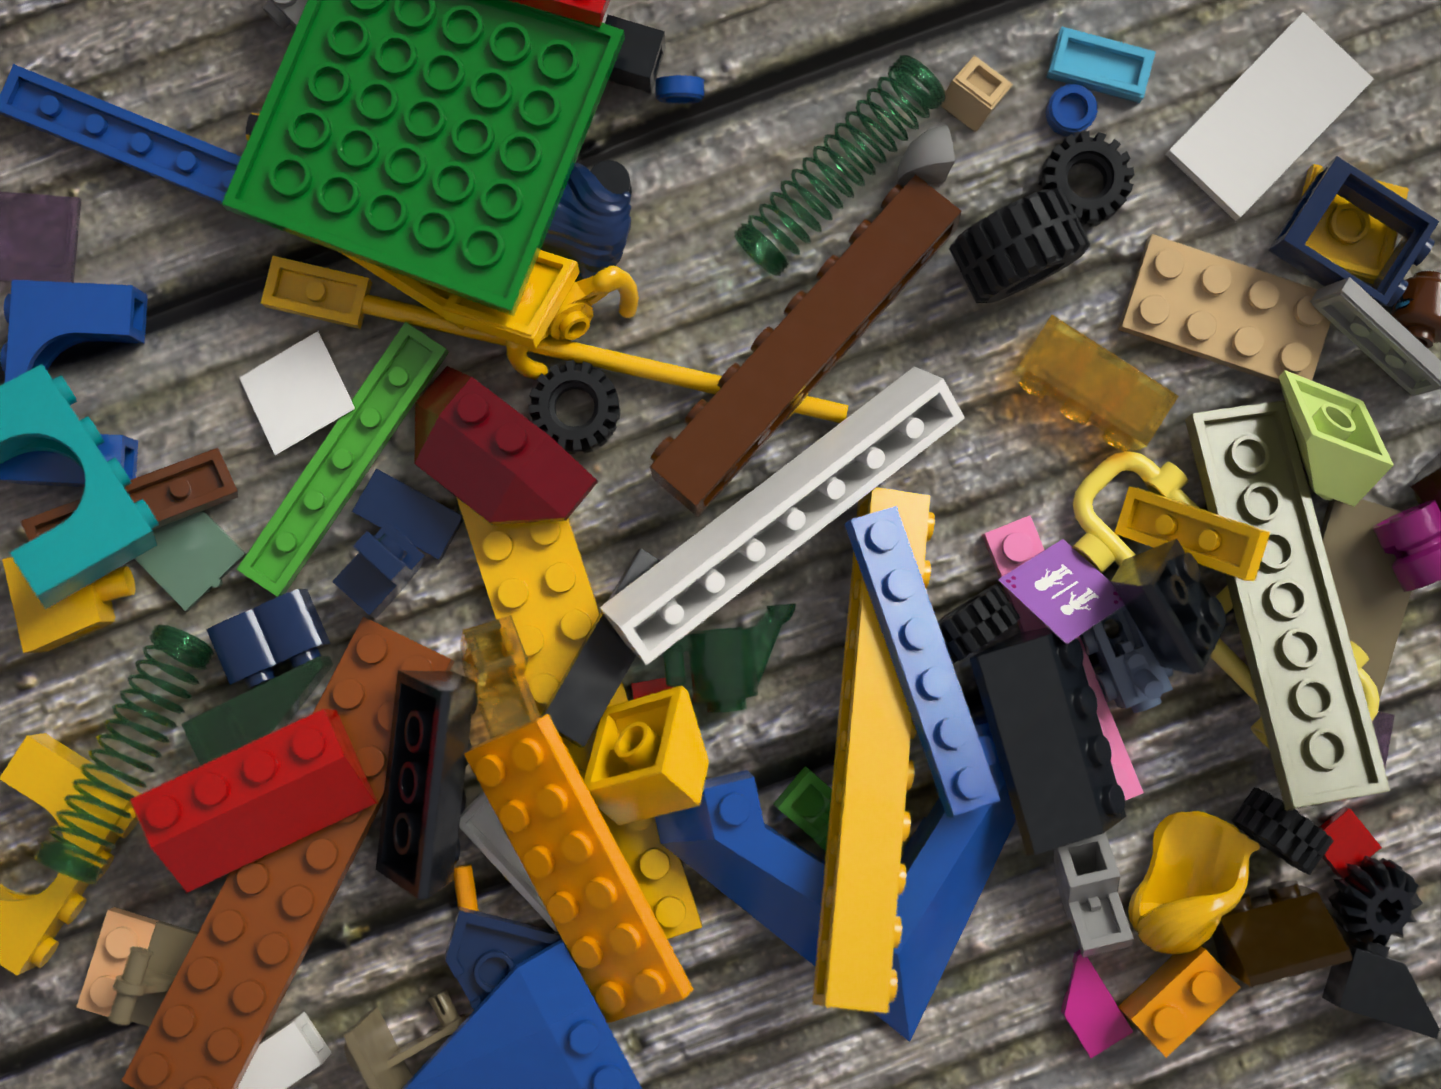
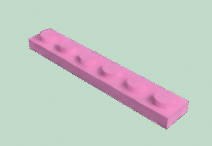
M1030 515L982 534L999 578L1044 551ZM1002 584L1007 598L1021 617L1017 620L1021 632L1048 627ZM1078 636L1077 639L1083 649L1082 663L1088 684L1095 692L1097 698L1096 712L1102 733L1108 739L1111 747V764L1117 784L1124 792L1126 801L1144 792L1095 676L1091 662L1085 652L1082 640Z

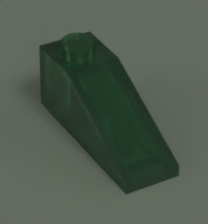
M318 656L182 723L183 730L200 765L202 766L287 726L334 665L330 656Z

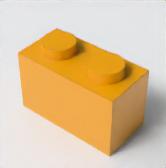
M1200 946L1192 952L1173 954L1118 1007L1148 1042L1167 1058L1241 987L1205 948Z

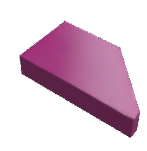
M1079 949L1074 952L1073 969L1068 991L1065 992L1061 1012L1087 1055L1093 1058L1133 1033V1030L1089 958H1083Z

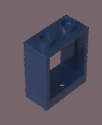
M1336 156L1319 170L1268 251L1324 287L1350 277L1382 307L1386 305L1392 307L1400 299L1408 286V282L1403 278L1412 264L1415 266L1419 265L1433 248L1435 240L1431 239L1430 236L1440 221ZM1337 194L1403 236L1372 286H1369L1305 245Z

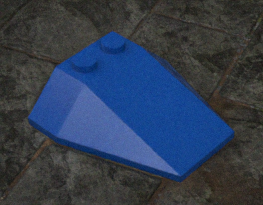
M561 939L517 964L402 1089H642Z

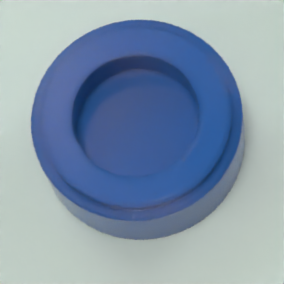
M686 75L656 78L655 98L659 102L670 104L700 102L704 99V79Z
M1064 85L1057 89L1048 101L1045 112L1046 120L1051 129L1057 134L1065 137L1072 134L1073 137L1078 136L1080 132H1085L1096 118V99L1087 88L1081 85Z

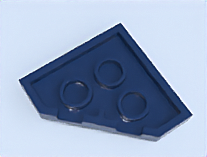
M459 906L446 949L445 961L470 1001L472 1009L475 1010L517 964L562 938L559 932Z

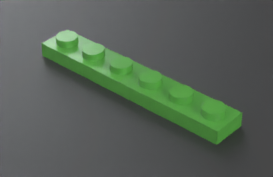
M407 322L403 324L352 399L355 409L340 417L236 570L277 597L287 592L448 355L449 351Z

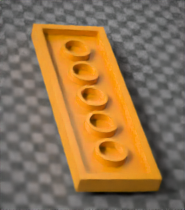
M549 714L476 745L464 753L606 1022H614L684 1000L694 989Z

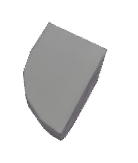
M947 124L925 131L910 143L900 161L896 185L905 186L915 174L927 184L945 182L955 162L953 142Z

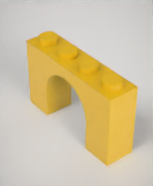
M46 733L27 735L0 776L1 781L41 805L55 818L62 831L65 845L61 869L55 880L43 892L39 894H23L10 890L0 884V965L17 976L36 966L42 968L50 960L59 945V942L54 939L64 923L69 925L79 915L87 901L82 894L91 880L98 881L110 867L114 855L109 852L118 838L127 837L139 821L130 799L141 793Z

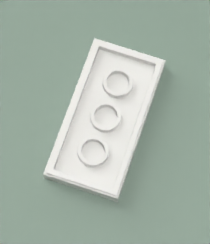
M1303 12L1165 155L1230 217L1237 221L1374 78Z

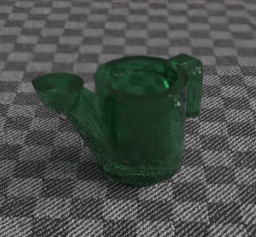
M796 603L767 605L766 613L755 626L689 632L663 652L666 685L678 687L686 683L683 653L687 651L689 652L693 701L706 702L708 713L747 709L746 698L758 695V686L783 624L792 618L796 609Z

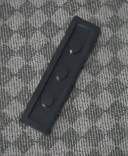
M643 549L636 551L608 601L660 562V560ZM602 611L541 716L549 714L559 735L580 748L586 745L637 656L624 643Z

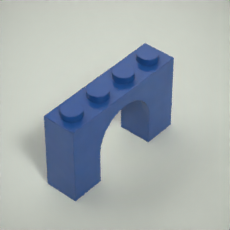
M12 280L11 294H8L4 301V316L7 323H9L8 341L2 346L0 355L1 367L5 372V383L40 364H43L48 371L50 365L60 353L78 343L87 341L145 343L148 295L133 285ZM100 434L104 443L97 447L106 461L115 457L129 479L136 478L138 440L124 435ZM26 452L0 464V480L25 485L85 487L84 471L68 457L55 452Z

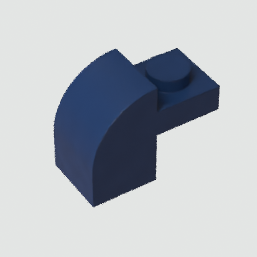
M388 522L374 537L368 531L364 533L353 545L359 553L332 581L368 615L375 619L404 589L425 559V555Z

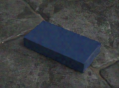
M377 468L352 510L353 513L380 528L388 522L415 547L438 560H442L463 522L462 515Z

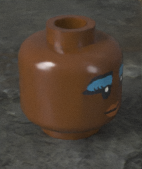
M1421 271L1415 273L1413 277L1406 279L1408 286L1400 299L1391 307L1390 314L1426 348H1430L1433 346V343H1441V273Z

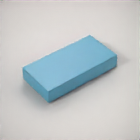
M1061 26L1046 78L1067 84L1081 85L1089 90L1140 103L1145 95L1156 52Z

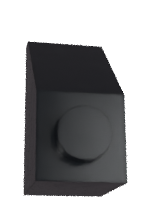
M1358 941L1357 946L1346 943L1350 950L1352 961L1331 966L1322 998L1339 1008L1437 1039L1440 1028L1406 964L1388 956L1390 947L1373 941L1368 944Z

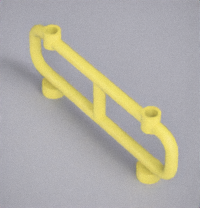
M1130 451L1114 453L1103 460L1081 482L1075 491L1073 500L1075 519L1086 533L1072 547L1101 573L1114 561L1121 566L1125 559L1136 555L1096 515L1092 505L1095 496L1122 471L1136 473L1145 481V485L1150 492L1199 508L1181 490L1188 483V479L1176 465L1167 461L1159 468L1144 455ZM1228 586L1215 596L1222 604L1225 615L1233 608ZM1219 638L1210 657L1257 703L1248 666ZM1350 641L1371 720L1373 721L1378 714L1380 698L1377 686L1362 669L1369 661V658L1357 644ZM1260 717L1251 726V730L1269 749L1262 718Z

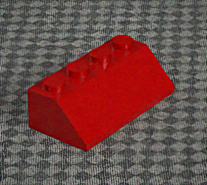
M324 708L130 799L151 849L186 892H191L378 803L337 710Z

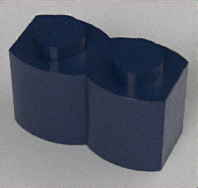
M307 589L293 590L206 629L229 684L235 685L245 682L247 689L255 688L275 679L276 676L273 670L286 663L291 662L293 669H297L322 658L319 649L331 644Z

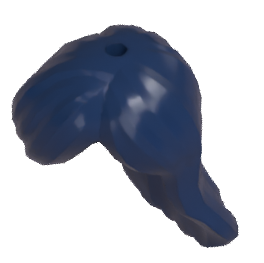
M575 163L541 250L577 261L580 273L575 282L594 276L606 267L616 266L622 258L631 228L630 192L626 191L622 194H616L607 190L589 169L580 163Z

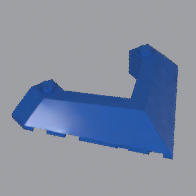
M986 715L974 717L972 721L1000 801L956 817L947 818L939 797L928 816L922 819L903 850L905 853L900 861L906 867V883L903 893L898 895L896 916H899L902 922L901 940L899 946L893 948L892 970L896 971L898 979L897 993L894 1001L889 1002L888 1013H873L909 1042L1016 821ZM748 770L706 779L700 806L655 816L660 843L816 967L825 861L764 823L755 779Z

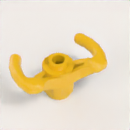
M609 266L600 270L594 276L574 282L541 341L549 335L557 340H575L584 335L589 329L593 318L592 305L605 297L609 292L617 289L620 294L619 313L624 318L634 317L639 300L635 281L623 269L617 266ZM506 341L507 358L514 370L524 377L535 380L541 374L545 376L548 373V368L544 363L534 361L527 356L526 353L531 348Z

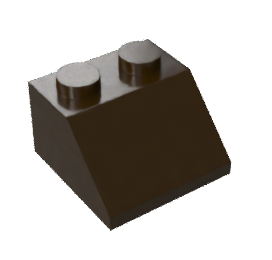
M1284 881L1272 884L1267 887L1269 894L1250 898L1249 894L1244 893L1239 903L1221 917L1216 930L1212 934L1220 965L1226 972L1250 987L1352 961L1350 950L1319 893L1303 885H1298V881Z

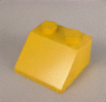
M681 685L609 706L603 713L596 732L584 783L597 807L618 825L700 806L709 760L688 691Z

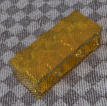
M1053 315L1041 325L1012 370L1013 374L1021 378L1018 383L1027 392L1039 398H1044L1045 395H1048L1062 404L1060 411L1065 416L1081 425H1086L1087 422H1090L1104 431L1102 438L1107 443L1124 452H1128L1129 449L1138 451L1146 447L1179 397Z

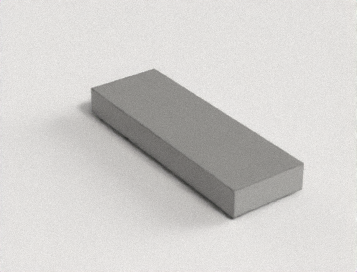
M1348 277L1319 288L1310 303L1411 396L1441 389V360L1353 279Z

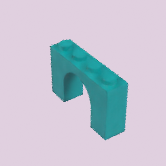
M40 364L0 386V464L26 452L50 451L68 457L85 473L84 495L75 512L60 525L10 552L13 560L45 609H48L157 546L152 529L159 524L146 502L141 499L134 503L125 490V487L132 483L119 461L115 457L106 461L97 446L103 444L104 440L92 420L88 416L79 420L71 408V405L76 403L77 399L67 382L61 375L52 379L44 365Z

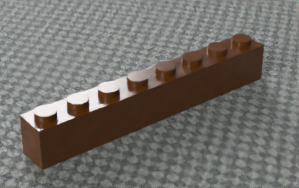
M916 174L904 187L897 184L891 189L881 204L883 211L874 221L870 222L868 219H865L855 229L848 241L851 246L839 258L834 254L823 264L816 276L819 281L808 293L801 290L791 299L784 310L786 317L775 329L768 326L759 334L751 346L752 355L742 366L738 363L730 366L718 382V387L721 389L709 402L704 399L700 400L687 414L684 420L687 426L675 439L671 436L665 438L652 453L651 460L653 463L650 469L653 479L697 517L701 515L957 230L962 211Z

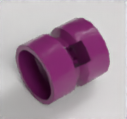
M1435 500L1411 507L1373 526V530L1384 552L1394 554L1396 557L1392 564V569L1404 592L1416 590L1441 580V511Z

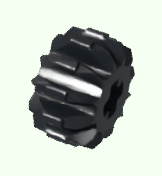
M1364 856L1360 867L1347 863L1348 876L1344 879H1333L1339 891L1328 897L1332 907L1335 909L1332 916L1336 919L1337 924L1345 931H1348V934L1357 941L1364 942L1365 944L1373 941L1386 946L1391 934L1403 938V927L1405 924L1417 923L1412 910L1423 904L1418 894L1415 893L1419 885L1415 882L1414 878L1402 870V867L1394 861L1386 860L1385 858L1377 860L1376 858Z

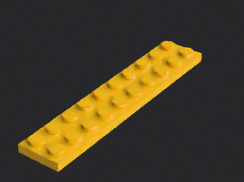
M457 498L530 722L539 718L599 617L600 611L569 518L566 521L546 520L531 523L491 525ZM623 681L607 707L629 701ZM599 722L584 747L580 748L560 736L583 781ZM599 809L666 938L669 939L702 928L703 924L682 860L660 843L655 817L618 825Z

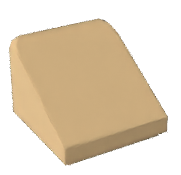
M973 56L952 80L941 97L939 104L970 129L977 131L1013 84L979 58Z

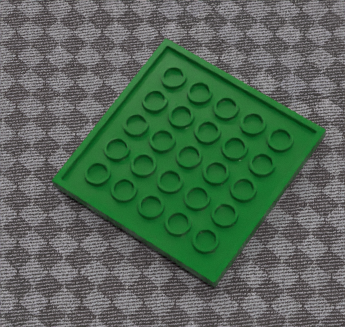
M308 0L227 189L222 205L230 212L514 316L625 40L624 30L605 23H601V26L597 27L510 0Z

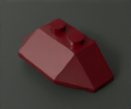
M446 366L415 403L414 464L491 525L531 523L546 520L566 521L598 483L594 476L547 433L473 377Z

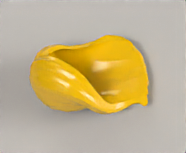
M1176 812L1166 816L1154 831L1153 854L1149 868L1129 902V921L1138 933L1141 942L1156 952L1183 954L1198 949L1210 939L1221 917L1231 911L1241 900L1248 883L1249 859L1253 852L1260 849L1259 843L1249 839L1248 835L1241 833L1231 823L1205 812Z

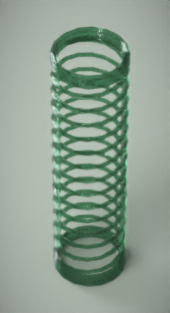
M901 55L899 59H896V62L888 69V77H880L878 79V88L868 89L866 93L867 100H858L856 111L846 112V123L835 124V135H825L823 139L824 146H814V158H803V170L792 169V181H781L780 188L782 193H770L771 205L768 203L760 204V216L749 215L748 224L741 223V227L734 231V237L740 246L762 268L772 275L780 276L781 272H784V269L789 267V261L765 235L755 228L752 219L765 224L789 251L795 255H800V249L784 232L769 222L764 214L763 207L777 213L783 223L799 239L807 244H811V238L805 230L778 208L774 196L786 200L794 212L810 228L816 232H822L819 222L804 207L789 197L784 187L785 184L796 188L804 200L820 216L828 221L833 220V216L828 208L807 189L800 186L795 176L796 173L805 175L815 189L831 205L837 209H843V202L835 192L809 172L806 165L807 161L817 164L825 177L842 194L849 198H854V191L837 172L820 161L817 150L827 152L836 166L852 182L858 186H865V180L858 170L845 158L830 149L828 138L837 140L846 154L863 171L870 175H876V169L871 161L858 148L840 136L839 127L849 129L853 138L868 155L877 162L886 164L887 158L884 152L866 134L850 124V115L859 117L870 135L890 152H897L898 148L893 138L879 124L861 113V104L869 105L879 122L892 135L902 141H908V133L901 123L883 107L872 102L870 96L872 92L879 93L889 110L903 124L915 130L919 129V122L908 108L922 118H929V109H938L939 105L945 102L946 93L942 84L923 63L908 55ZM913 78L919 81L929 92L924 90ZM882 81L891 83L894 91L907 107L893 95L882 90ZM897 86L917 101L925 114L913 106ZM888 99L898 105L910 117L914 125L901 116ZM878 111L889 118L902 132L903 136L897 133L882 118ZM869 124L876 128L889 141L892 147L885 143L872 130ZM859 136L863 138L867 143H869L881 156V158L878 157L875 153H873L863 143ZM849 148L853 152H855L868 165L869 168L862 164L849 150ZM840 162L849 168L858 179L850 174ZM832 176H834L847 190H845L841 185H839Z
M159 624L154 626L155 630L151 631L152 634L149 637L154 645H147L142 648L147 659L135 662L136 669L140 674H132L127 677L129 685L133 689L120 691L121 699L126 704L118 703L112 706L113 713L119 719L110 718L105 720V727L111 734L102 733L96 736L98 743L104 749L95 748L88 751L90 758L96 764L80 766L82 773L90 780L77 779L72 781L74 788L83 796L70 794L64 797L66 804L76 812L70 810L56 812L58 819L70 828L55 825L48 828L50 835L62 844L49 841L40 843L39 849L36 850L37 854L33 855L37 862L76 880L91 885L98 884L97 880L100 879V874H103L102 869L71 853L103 865L108 864L107 860L78 847L58 835L55 831L79 836L110 849L116 848L115 844L83 830L62 815L80 818L119 834L124 833L122 828L93 816L75 805L70 799L105 808L125 818L132 817L129 812L94 797L78 784H85L109 791L128 801L135 797L97 779L85 769L87 768L115 775L141 788L147 787L145 782L113 769L99 760L93 753L121 759L148 773L155 772L154 768L148 764L117 752L101 738L124 742L150 756L162 757V754L154 748L121 735L109 723L129 726L163 743L170 742L167 736L148 727L133 723L124 717L117 708L137 711L161 725L177 728V724L174 721L153 711L138 707L124 695L125 693L141 695L178 714L185 713L183 707L158 695L145 692L132 681V679L148 680L184 699L192 698L190 692L165 680L152 677L140 667V664L154 665L186 683L200 684L198 678L192 674L159 662L147 652L148 649L160 650L194 669L201 671L207 669L206 665L210 664L209 660H212L211 656L214 655L213 649L201 639L172 626Z

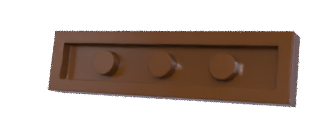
M219 448L130 480L132 484L125 487L134 503L143 499L154 514L159 525L152 530L238 497V490ZM82 498L21 520L29 542L66 521L78 508Z

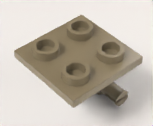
M163 921L156 922L148 949L142 947L130 948V954L123 975L116 977L113 986L117 994L108 1020L119 1025H129L131 1022L150 1027L198 932Z
M447 989L428 999L441 1026L398 1048L378 1007L368 1011L343 1035L346 1042L344 1044L346 1059L354 1071L361 1072L369 1089H402L412 1078L404 1060L442 1038H449L467 1019L465 1014H458Z

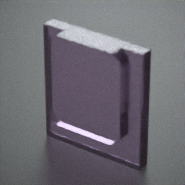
M0 192V282H12V280L74 282L82 203L80 198Z

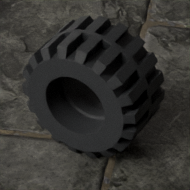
M1046 189L1021 198L979 220L963 231L954 240L949 249L975 302L992 303L1020 292L1072 264L1085 253L1090 246V242L1064 190Z

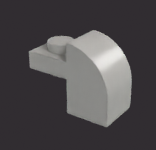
M1106 832L1054 849V867L1066 918L1070 917L1082 957L1131 947L1134 938L1118 894L1121 876Z

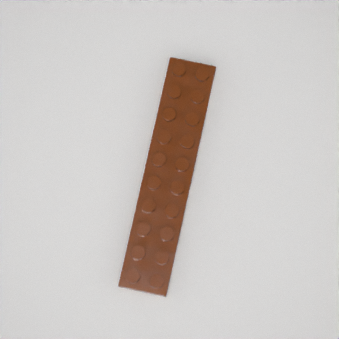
M363 616L313 713L323 708L337 710L378 803L229 873L121 1081L135 1089L238 1088L383 803L398 670L450 671L455 661Z

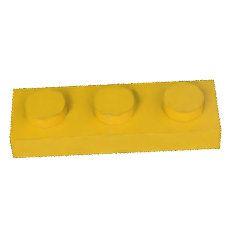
M1129 486L1114 533L1153 548L1178 539L1185 553H1190L1198 564L1245 581H1255L1271 532L1141 488Z

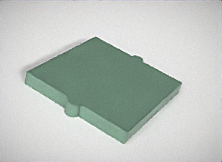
M203 510L152 530L157 546L136 557L135 560L184 611H189L213 587L220 588L223 584L221 579L247 554Z

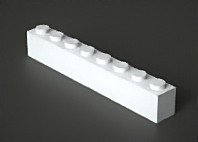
M917 367L911 368L600 607L601 611L624 643L648 665L965 419L944 379Z

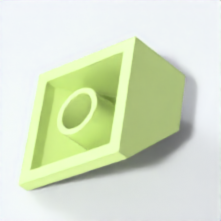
M1284 370L1279 376V381L1300 458L1309 477L1311 489L1325 500L1331 501L1334 499L1355 507L1394 466L1364 401Z

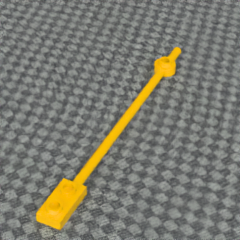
M272 256L261 299V304L266 308L361 329L364 315L368 314L506 346L507 340L468 327L462 330L429 308L370 295L373 282L368 277ZM551 336L543 339L536 350L531 348L528 351L567 361L574 360L580 364L584 361L590 363L593 367L714 395L721 389L718 387V382L722 377L720 375L573 341L557 340ZM807 396L786 420L796 413L841 423L846 419L849 405Z

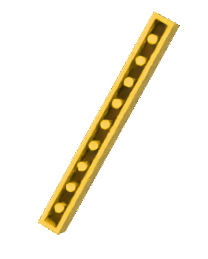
M876 487L858 501L857 517L897 506L925 588H927L931 575V564L929 560H925L926 542L930 541L935 526L934 513L929 512L930 495ZM854 550L812 1004L888 1013L889 1002L894 1001L898 985L897 973L895 970H892L893 948L899 946L902 935L901 918L896 916L898 895L903 893L906 883V867L900 861L902 842L907 841L910 832V814L908 811H905L906 790L909 791L914 781L915 766L913 760L909 759L910 739L915 738L917 731Z

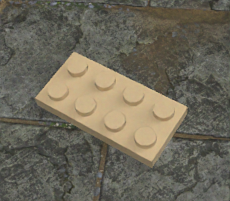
M1152 234L1147 238L1117 330L1280 384L1279 376L1284 370L1313 380L1331 322L1310 303L1318 289Z

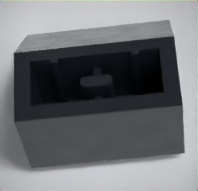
M1174 539L1125 559L1112 578L1111 583L1160 666L1192 675L1203 672L1226 626V616L1220 601L1215 596H1210L1201 581L1200 569L1195 558L1190 553H1185L1178 539Z

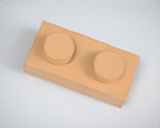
M116 907L107 910L76 1008L105 1017L110 1016L117 994L113 986L116 977L123 975L130 954V948L142 947L148 949L158 920Z

